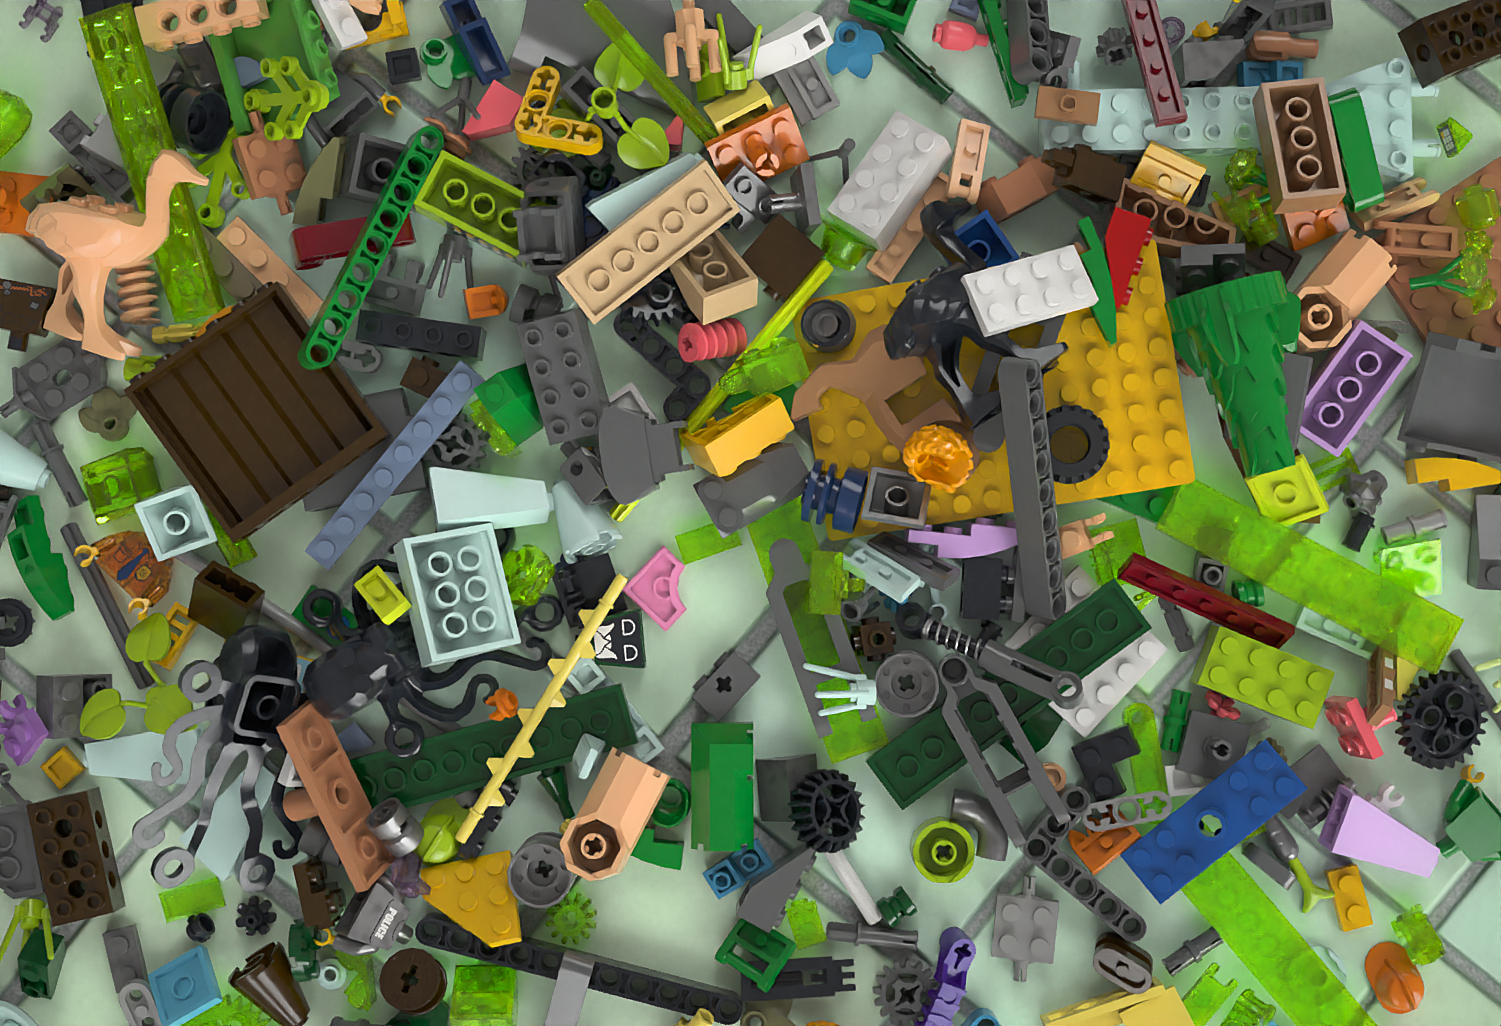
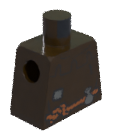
M0 278V329L10 332L7 349L26 352L29 335L42 338L48 336L49 330L43 328L46 314L54 302L57 289Z

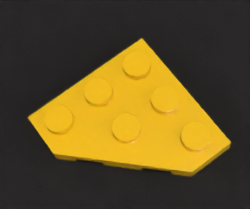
M510 850L478 856L476 859L474 857L469 858L468 861L464 859L420 869L422 898L432 907L437 908L491 948L522 941L518 900L508 885L507 870L513 858Z

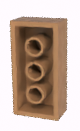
M1324 77L1261 83L1252 99L1273 215L1336 208L1347 192Z

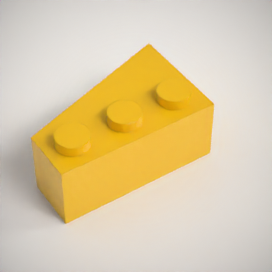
M766 391L731 408L733 414L717 422L712 417L705 421L706 427L692 434L689 433L688 429L679 433L694 464L718 477L732 474L737 469V466L744 461L759 456L762 450L770 444L782 441L786 434L795 429L780 397Z

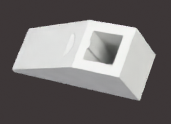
M806 10L761 38L754 66V79L747 80V84L809 59L831 45L833 40L822 16ZM752 45L731 57L732 60L743 61L744 67L747 68Z

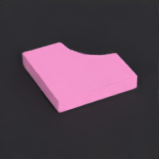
M663 545L622 589L628 597L665 631L687 610L680 600L678 593L679 576L684 570L685 565Z

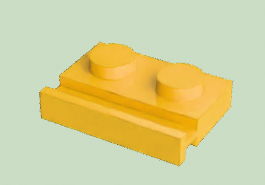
M1151 140L1130 178V183L1141 188L1147 187L1156 191L1155 194L1170 201L1176 200L1184 204L1183 207H1186L1200 179L1206 172L1207 166Z

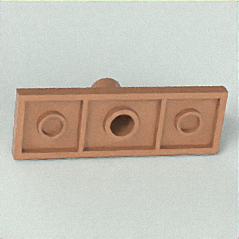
M307 700L276 726L294 768L305 786L285 794L283 799L284 812L291 821L295 822L319 816L356 892L366 891L396 860V857L388 851L381 842V839H378L367 827L366 819L373 809L330 720L323 718L315 710L310 700Z

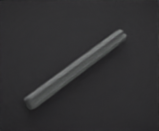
M76 522L66 524L60 529L72 556L78 546L88 545ZM80 553L75 557L73 556L137 688L141 690L151 686L155 680L145 669L143 661L134 662L126 653L125 644L130 629L95 558L93 557L89 566L82 567L80 563L88 559V555Z

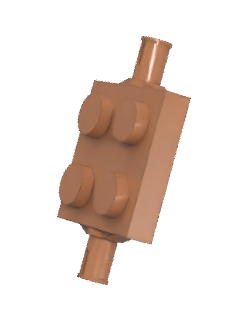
M261 110L251 112L248 116L254 132L232 140L251 200L264 197L276 198L281 216L293 213L288 194L294 190L301 189L307 176L296 139H287L283 136L280 141L267 140L264 135L265 124Z

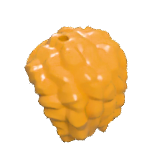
M934 424L921 427L920 430L915 431L911 435L903 449V461L909 467L908 473L915 476L917 482L925 481L927 484H931L932 487L944 490L947 493H954L956 487L966 483V478L969 477L968 471L974 467L971 460L973 453L968 447L967 440L963 439L960 433H956L953 429L941 425L937 426Z

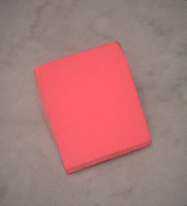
M677 114L665 130L670 151L680 152L682 150L684 117L680 114Z

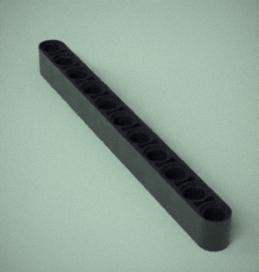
M432 912L425 915L415 928L416 939L425 946L557 980L565 950L569 949L596 957L588 989L694 1016L698 1009L703 1008L713 1015L714 1022L724 1025L735 1024L742 1016L743 1003L739 994L721 987L521 935V942L498 946V950L489 951L484 947L483 941L465 930L447 915ZM427 922L434 923L438 927V935L431 936L427 934L424 924ZM454 931H464L468 935V942L464 944L457 942L454 938ZM515 946L525 947L528 957L525 959L517 958L513 953V948ZM543 955H555L558 965L554 967L545 965L542 959ZM607 969L616 972L618 979L612 983L606 982L602 978V972ZM637 977L646 980L648 987L644 990H636L632 986L631 981ZM671 985L676 988L678 994L673 998H666L662 995L661 989L664 986ZM696 993H701L706 996L708 1001L702 1006H696L691 1002L690 998ZM731 1001L737 1005V1010L734 1013L726 1014L721 1010V1004Z

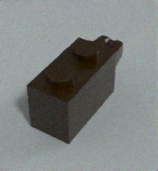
M1074 144V147L1070 148L1064 146L1061 150L1050 148L1043 151L1041 162L1055 169L1053 186L1098 205L1119 202L1127 166L1116 162L1115 157L1092 152V147L1085 144Z

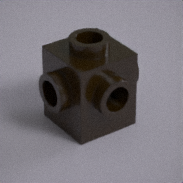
M879 616L863 618L861 619V625L851 626L850 644L853 651H855V656L867 657V662L884 660L886 659L885 653L894 652L893 645H896L897 639L894 627H890V621H880ZM875 634H876L877 644H878V645L874 644V642H873V636H874Z

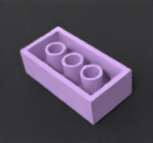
M1355 319L1352 322V328L1335 347L1331 348L1309 379L1300 434L1338 458L1413 354L1362 320Z

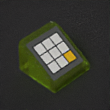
M1452 117L1447 118L1436 127L1446 156L1449 159L1458 155L1473 138V134Z

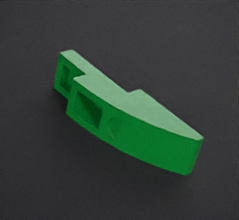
M28 495L21 499L14 513L16 529L7 534V539L16 567L31 595L52 621H57L75 611L74 597L70 591L67 577L68 569L64 563L62 553H51V541L47 535L44 521L45 514L41 507L39 495Z

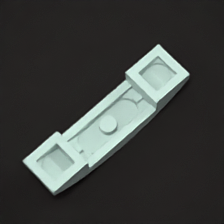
M580 658L568 676V680L580 694L614 685L613 681L601 667L596 665L593 659ZM627 700L639 742L624 748L631 756L647 763L665 748Z

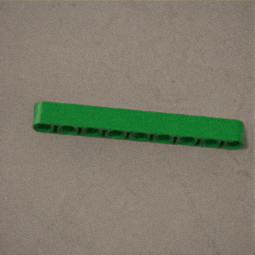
M425 126L409 137L299 348L297 354L298 361L305 369H320L329 365L334 359L443 147L444 138L438 128ZM421 136L429 140L430 149L423 146ZM408 162L416 166L417 175L409 171ZM395 187L402 191L404 195L403 201L395 197ZM381 213L390 219V227L382 224L380 220ZM367 240L375 243L377 247L376 254L371 253L367 249ZM353 266L359 267L363 272L362 281L354 277L352 272ZM339 293H343L348 297V308L340 304L338 299ZM326 320L334 323L336 329L334 335L326 332L324 328ZM312 347H316L321 352L322 358L319 363L315 362L310 356Z

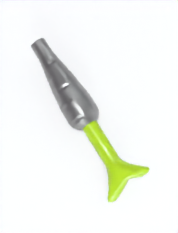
M1275 814L1262 824L1274 854L1279 860L1288 863L1303 889L1304 904L1302 913L1309 912L1319 899L1334 897V891L1321 888L1312 882L1297 857L1299 846L1277 815Z

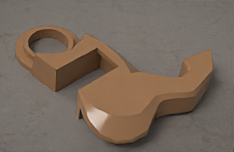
M883 324L869 331L852 359L819 364L793 395L790 418L794 422L823 410L824 408L820 402L822 395L831 388L837 389L862 400L878 428L902 454L905 443L915 431L920 430L923 426L936 424L937 426L941 425L953 429L954 432L960 433L962 438L967 440L968 447L973 453L971 460L974 466L972 470L968 471L969 477L966 478L967 480L974 474L980 462V450L974 445L973 434L965 427L962 419L944 398L901 426L886 402L925 377L927 372L923 357L907 356L905 359L890 360L885 350L883 332L888 324Z

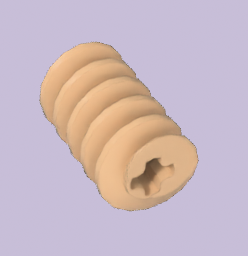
M145 259L131 267L115 268V272L122 275L116 279V284L123 287L117 291V295L119 298L125 299L118 304L119 309L126 311L120 315V320L124 323L152 325L161 322L160 319L151 317V314L160 311L159 307L150 306V302L158 299L157 295L149 294L148 291L157 287L156 283L147 281V278L156 275L155 271L146 270V266L155 263L152 259Z

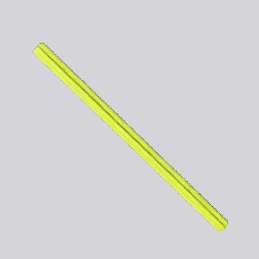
M821 259L711 389L708 395L685 420L688 421V427L679 428L678 433L688 429L689 433L692 434L700 430L706 423L705 421L711 417L832 273L834 268L829 262ZM679 435L680 446L682 451L685 445ZM640 500L629 505H622L616 502L609 511V515L620 523Z

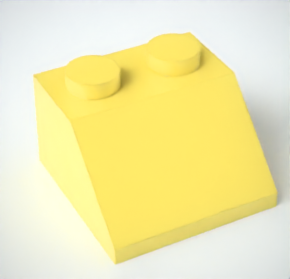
M756 79L748 83L747 88L735 90L704 106L703 109L717 137L773 110L774 106L770 96Z

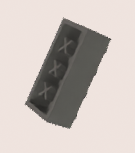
M577 307L525 320L516 325L549 445L598 434L603 411L610 406L586 316L582 309Z

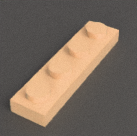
M940 171L884 252L877 249L866 265V270L888 285H891L925 235L920 221V212L933 201H949L950 198L945 196L949 176Z
M239 216L216 237L263 285L270 281L282 283L308 319L321 308L324 301Z

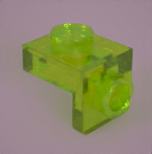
M804 898L790 904L791 908L786 909V916L797 950L826 942L827 937L817 910L816 901L808 902V899Z

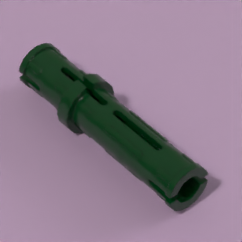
M889 28L880 35L884 44V50L916 80L915 84L919 88L923 86L941 105L953 94L954 89L949 87L935 73L936 69L932 65L928 67Z

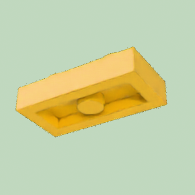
M1351 863L1325 870L1324 873L1329 890L1335 892L1332 902L1340 930L1347 932L1373 925L1357 864Z

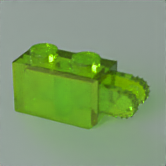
M783 336L772 340L769 343V347L760 351L756 348L744 352L741 355V359L734 361L737 368L726 372V374L723 373L718 378V386L729 395H736V393L747 390L761 398L807 378L810 373L799 343Z

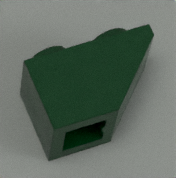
M34 928L17 958L21 991L25 992L28 996L52 999L66 954L65 938L63 935L52 933L54 958L49 960L44 930Z

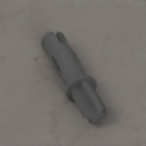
M43 420L33 424L31 430L42 450L40 455L46 458L69 508H74L87 502L88 498L83 492L62 450L65 447L63 444H59L49 422Z
M830 921L826 927V939L854 943V946L867 944L916 951L918 931L861 925V922L858 921L856 924Z

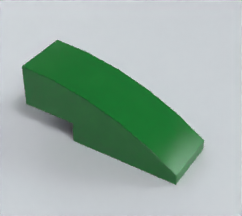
M646 825L631 856L660 867L681 870L685 841L654 838L656 826Z

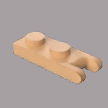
M1418 177L1384 191L1385 200L1383 203L1355 213L1349 212V216L1366 232L1373 229L1374 221L1390 222L1437 202L1440 194L1436 190L1422 193L1420 190L1426 187L1427 181L1423 177Z

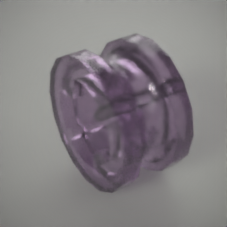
M1167 17L1162 20V24L1165 30L1168 26L1174 27L1173 32L1175 34L1172 38L1167 37L1168 33L1164 30L1168 46L1172 48L1179 44L1185 35V26L1180 19Z

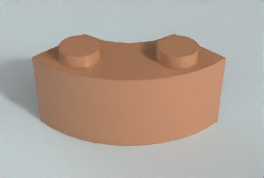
M1030 155L1018 162L1019 168L999 179L993 176L983 181L975 205L980 213L987 209L996 224H999L1060 190V188L1052 185L1055 169L1042 163V156L1035 159L1034 155Z

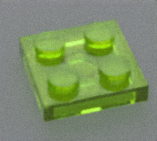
M479 398L469 405L474 411L470 414V417L480 430L488 431L492 436L488 439V442L498 455L514 459L522 453L519 446L515 444L495 421Z

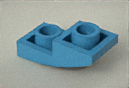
M755 838L754 849L747 850V844L741 847V851H734L702 874L719 900L743 886L749 879L771 867L773 861L759 839Z

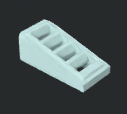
M587 733L581 737L572 758L576 773L583 780L594 771L606 745L605 741Z

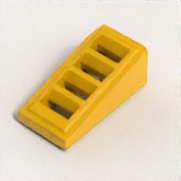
M176 601L165 617L168 620L169 626L172 625L183 633L181 636H178L171 632V640L176 643L173 647L170 646L166 658L154 662L169 672L177 663L199 623L187 617L188 608ZM179 614L190 622L186 626L175 620V617Z

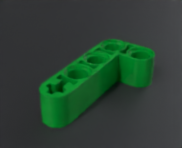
M1353 87L1327 96L1347 192L1342 198L1345 210L1355 213L1383 203L1385 200L1384 190L1363 102L1358 90Z

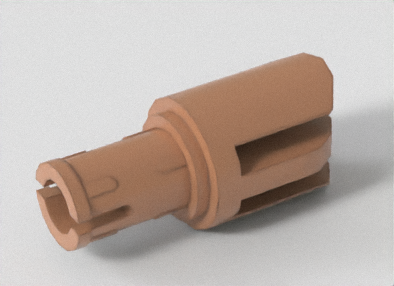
M1257 30L1252 36L1245 54L1248 59L1253 61H1286L1289 57L1316 59L1319 41L1318 39L1292 38L1289 32Z

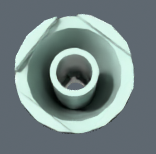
M0 429V485L36 491L38 487L45 488L52 473L47 470L49 464Z
M564 476L554 482L555 486L551 489L563 556L568 564L578 563V557L584 555L588 559L599 556L617 545L616 538L622 540L623 537L620 530L599 504L585 506Z

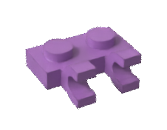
M23 694L16 695L13 700L16 708H12L6 700L0 701V714L6 722H0V734L5 736L2 742L7 755L13 758L17 766L28 763L49 734L35 709L27 708V702Z

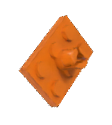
M787 103L704 143L721 182L725 180L739 162H742L764 182L810 159L792 111Z
M0 171V233L35 237L34 234H30L25 230L30 213L21 205L20 200L49 178V176ZM50 196V202H49V203H52V202H53V198Z
M1343 199L1333 209L1280 214L1289 249L1294 252L1350 229Z

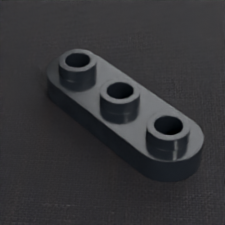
M513 779L503 781L499 788L505 800L504 805L509 807L519 793L515 789L518 783ZM503 806L487 807L484 812L485 816L480 818L466 843H463L457 855L467 861L471 856L475 859L478 857L486 845L482 841L488 830L493 833L503 818L499 815Z

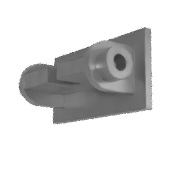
M203 36V41L194 44L178 43L177 52L186 68H196V70L190 73L195 85L212 89L222 94L224 88L212 49L205 37Z

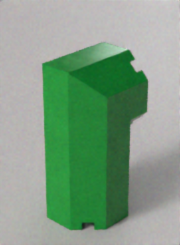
M753 722L691 723V849L697 850L698 844H703V851H741V844L746 843L747 850L754 849L753 776H747L753 775V733H747V730H753Z

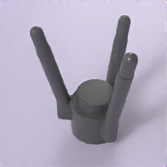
M444 234L443 244H439L438 255L426 285L427 289L432 288L442 261L445 260L438 292L439 298L444 297L451 264L461 263L462 258L465 261L467 289L474 288L471 262L473 249L467 247L468 238L464 236Z
M847 571L841 592L836 597V601L840 603L838 611L845 620L859 623L864 616L880 606L878 601L868 606L869 598L878 589L871 586L865 593L860 590L848 593L853 573Z

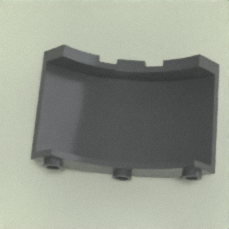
M1429 331L1397 440L1406 442V449L1425 453L1426 448L1457 453L1458 459L1477 462V458L1501 463V348Z

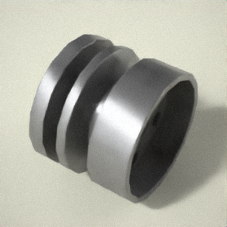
M913 649L898 650L889 654L880 663L874 678L876 681V698L879 704L888 713L901 718L916 717L926 712L935 702L939 691V676L933 661L924 653ZM908 674L912 675V682L915 686H908L906 689H903L901 687L902 681L899 677L906 678Z
M552 831L539 832L527 838L511 859L507 870L508 885L513 895L523 904L534 908L550 907L560 902L569 892L577 874L567 870L564 861L565 857L559 844L563 835ZM543 860H545L546 865L552 864L550 871H548L547 867L540 866Z

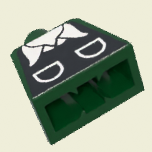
M642 609L604 618L590 641L596 652L594 657L596 665L629 668L647 667Z

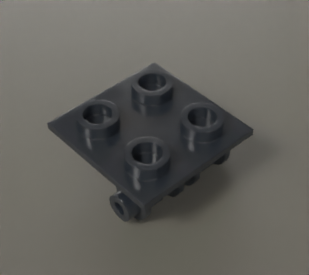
M609 553L550 572L570 629L577 626L578 629L585 627L578 613L581 609L595 610L600 603L598 600L603 598L616 577ZM622 591L615 600L613 609L610 608L605 617L628 610Z

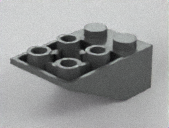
M804 842L775 861L771 867L751 878L736 904V915L770 933L773 926L778 928L786 915L785 904L788 898L793 901L801 888L800 877L803 871L809 873L816 861L815 849L811 846L805 848Z

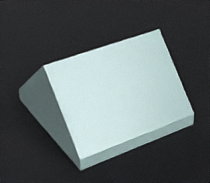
M191 484L168 488L134 504L158 562L218 541L202 499Z

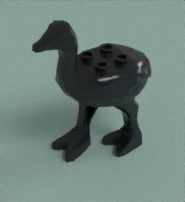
M937 200L928 204L920 212L922 230L929 242L952 264L946 268L943 265L939 266L929 275L927 280L924 282L917 280L906 289V296L899 304L883 332L884 345L890 360L893 361L900 358L905 359L907 356H926L933 366L935 379L950 393L962 421L969 431H972L1002 412L1000 390L979 395L972 393L964 382L959 369V355L963 336L970 338L981 349L1000 354L1003 357L1036 359L1040 363L1042 375L1059 365L1057 359L1068 351L1069 347L1065 342L1041 348H1022L1004 332L984 337L970 306V300L961 282V278L964 275L987 269V265L979 255L957 237L952 226L953 223L971 209L972 205L968 201L951 203Z

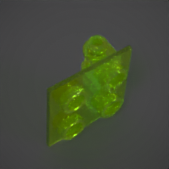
M1133 518L1089 530L1092 538L1105 531H1112L1114 535L1113 538L1098 543L1094 548L1089 549V552L1092 551L1089 558H1094L1095 562L1091 564V567H1096L1094 571L1097 585L1102 586L1113 577L1120 586L1128 584L1117 578L1118 569L1133 552L1146 557L1137 519Z
M1440 538L1424 539L1421 542L1415 543L1406 542L1404 545L1397 544L1388 548L1379 547L1378 551L1373 552L1374 562L1380 563L1381 604L1442 594Z

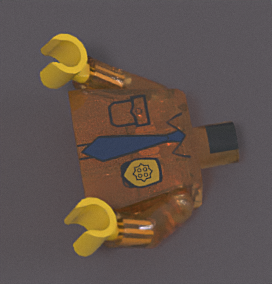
M128 530L111 534L92 543L91 547L88 545L78 546L74 552V557L80 553L88 555L89 558L80 563L82 567L89 566L94 556L99 557L95 562L133 598L129 603L128 613H131L134 608L143 609L138 614V620H144L147 617L148 607H153L169 592L173 574L171 567L174 564V560L168 558L158 562L145 532Z

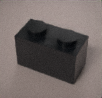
M962 558L959 618L1000 620V614L1005 613L1006 598L1001 596V583L1006 584L1007 565H1002L1003 559Z

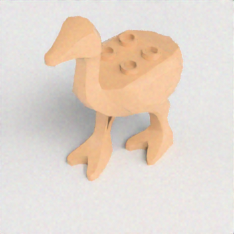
M163 149L153 160L146 182V215L134 211L133 205L115 202L114 205L107 204L104 197L96 195H86V198L70 196L69 201L38 204L28 216L25 230L30 234H34L36 238H41L48 248L66 259L59 269L57 292L54 302L46 314L43 328L66 338L82 341V349L111 359L124 361L126 355L141 356L142 348L117 334L106 324L104 316L106 282L112 268L131 267L147 259L161 247L169 236V198L175 184L180 182L196 183L203 186L209 184V178L199 173L185 155L175 150ZM75 297L82 309L83 317L77 313L73 306Z

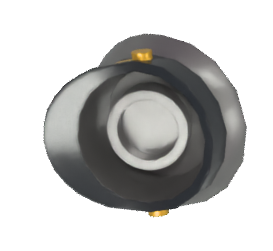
M832 299L816 301L808 306L802 315L801 331L803 338L811 347L820 352L834 353L841 351L850 344L855 335L856 320L854 314L848 306L840 301Z

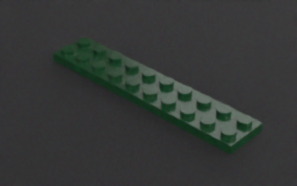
M1113 577L1065 612L1058 620H1054L1015 650L1063 672H1073L1082 680L1152 629V627ZM985 671L980 675L996 680L1019 724H1022L1052 702V700L990 672ZM1072 685L1062 686L1059 689V693L1063 694L1065 691L1071 688ZM976 691L959 701L958 709L982 752L1007 734L983 692ZM943 703L865 759V762L901 810L907 808L968 763L942 715L941 708Z
M622 682L565 698L567 703L564 707H549L529 739L535 752L533 758L518 757L504 781L572 762L574 752L585 733L605 741L606 745L602 753L611 751L612 747L619 749L637 744L639 740ZM518 714L511 718L505 717L501 721L491 719L424 738V746L421 751L410 758L402 759L396 757L385 749L349 759L372 809L380 802L393 797L397 798L405 808H410L486 786L493 775L486 763L488 758H504L522 729L523 724ZM409 742L399 746L402 748H407L411 746L413 742Z

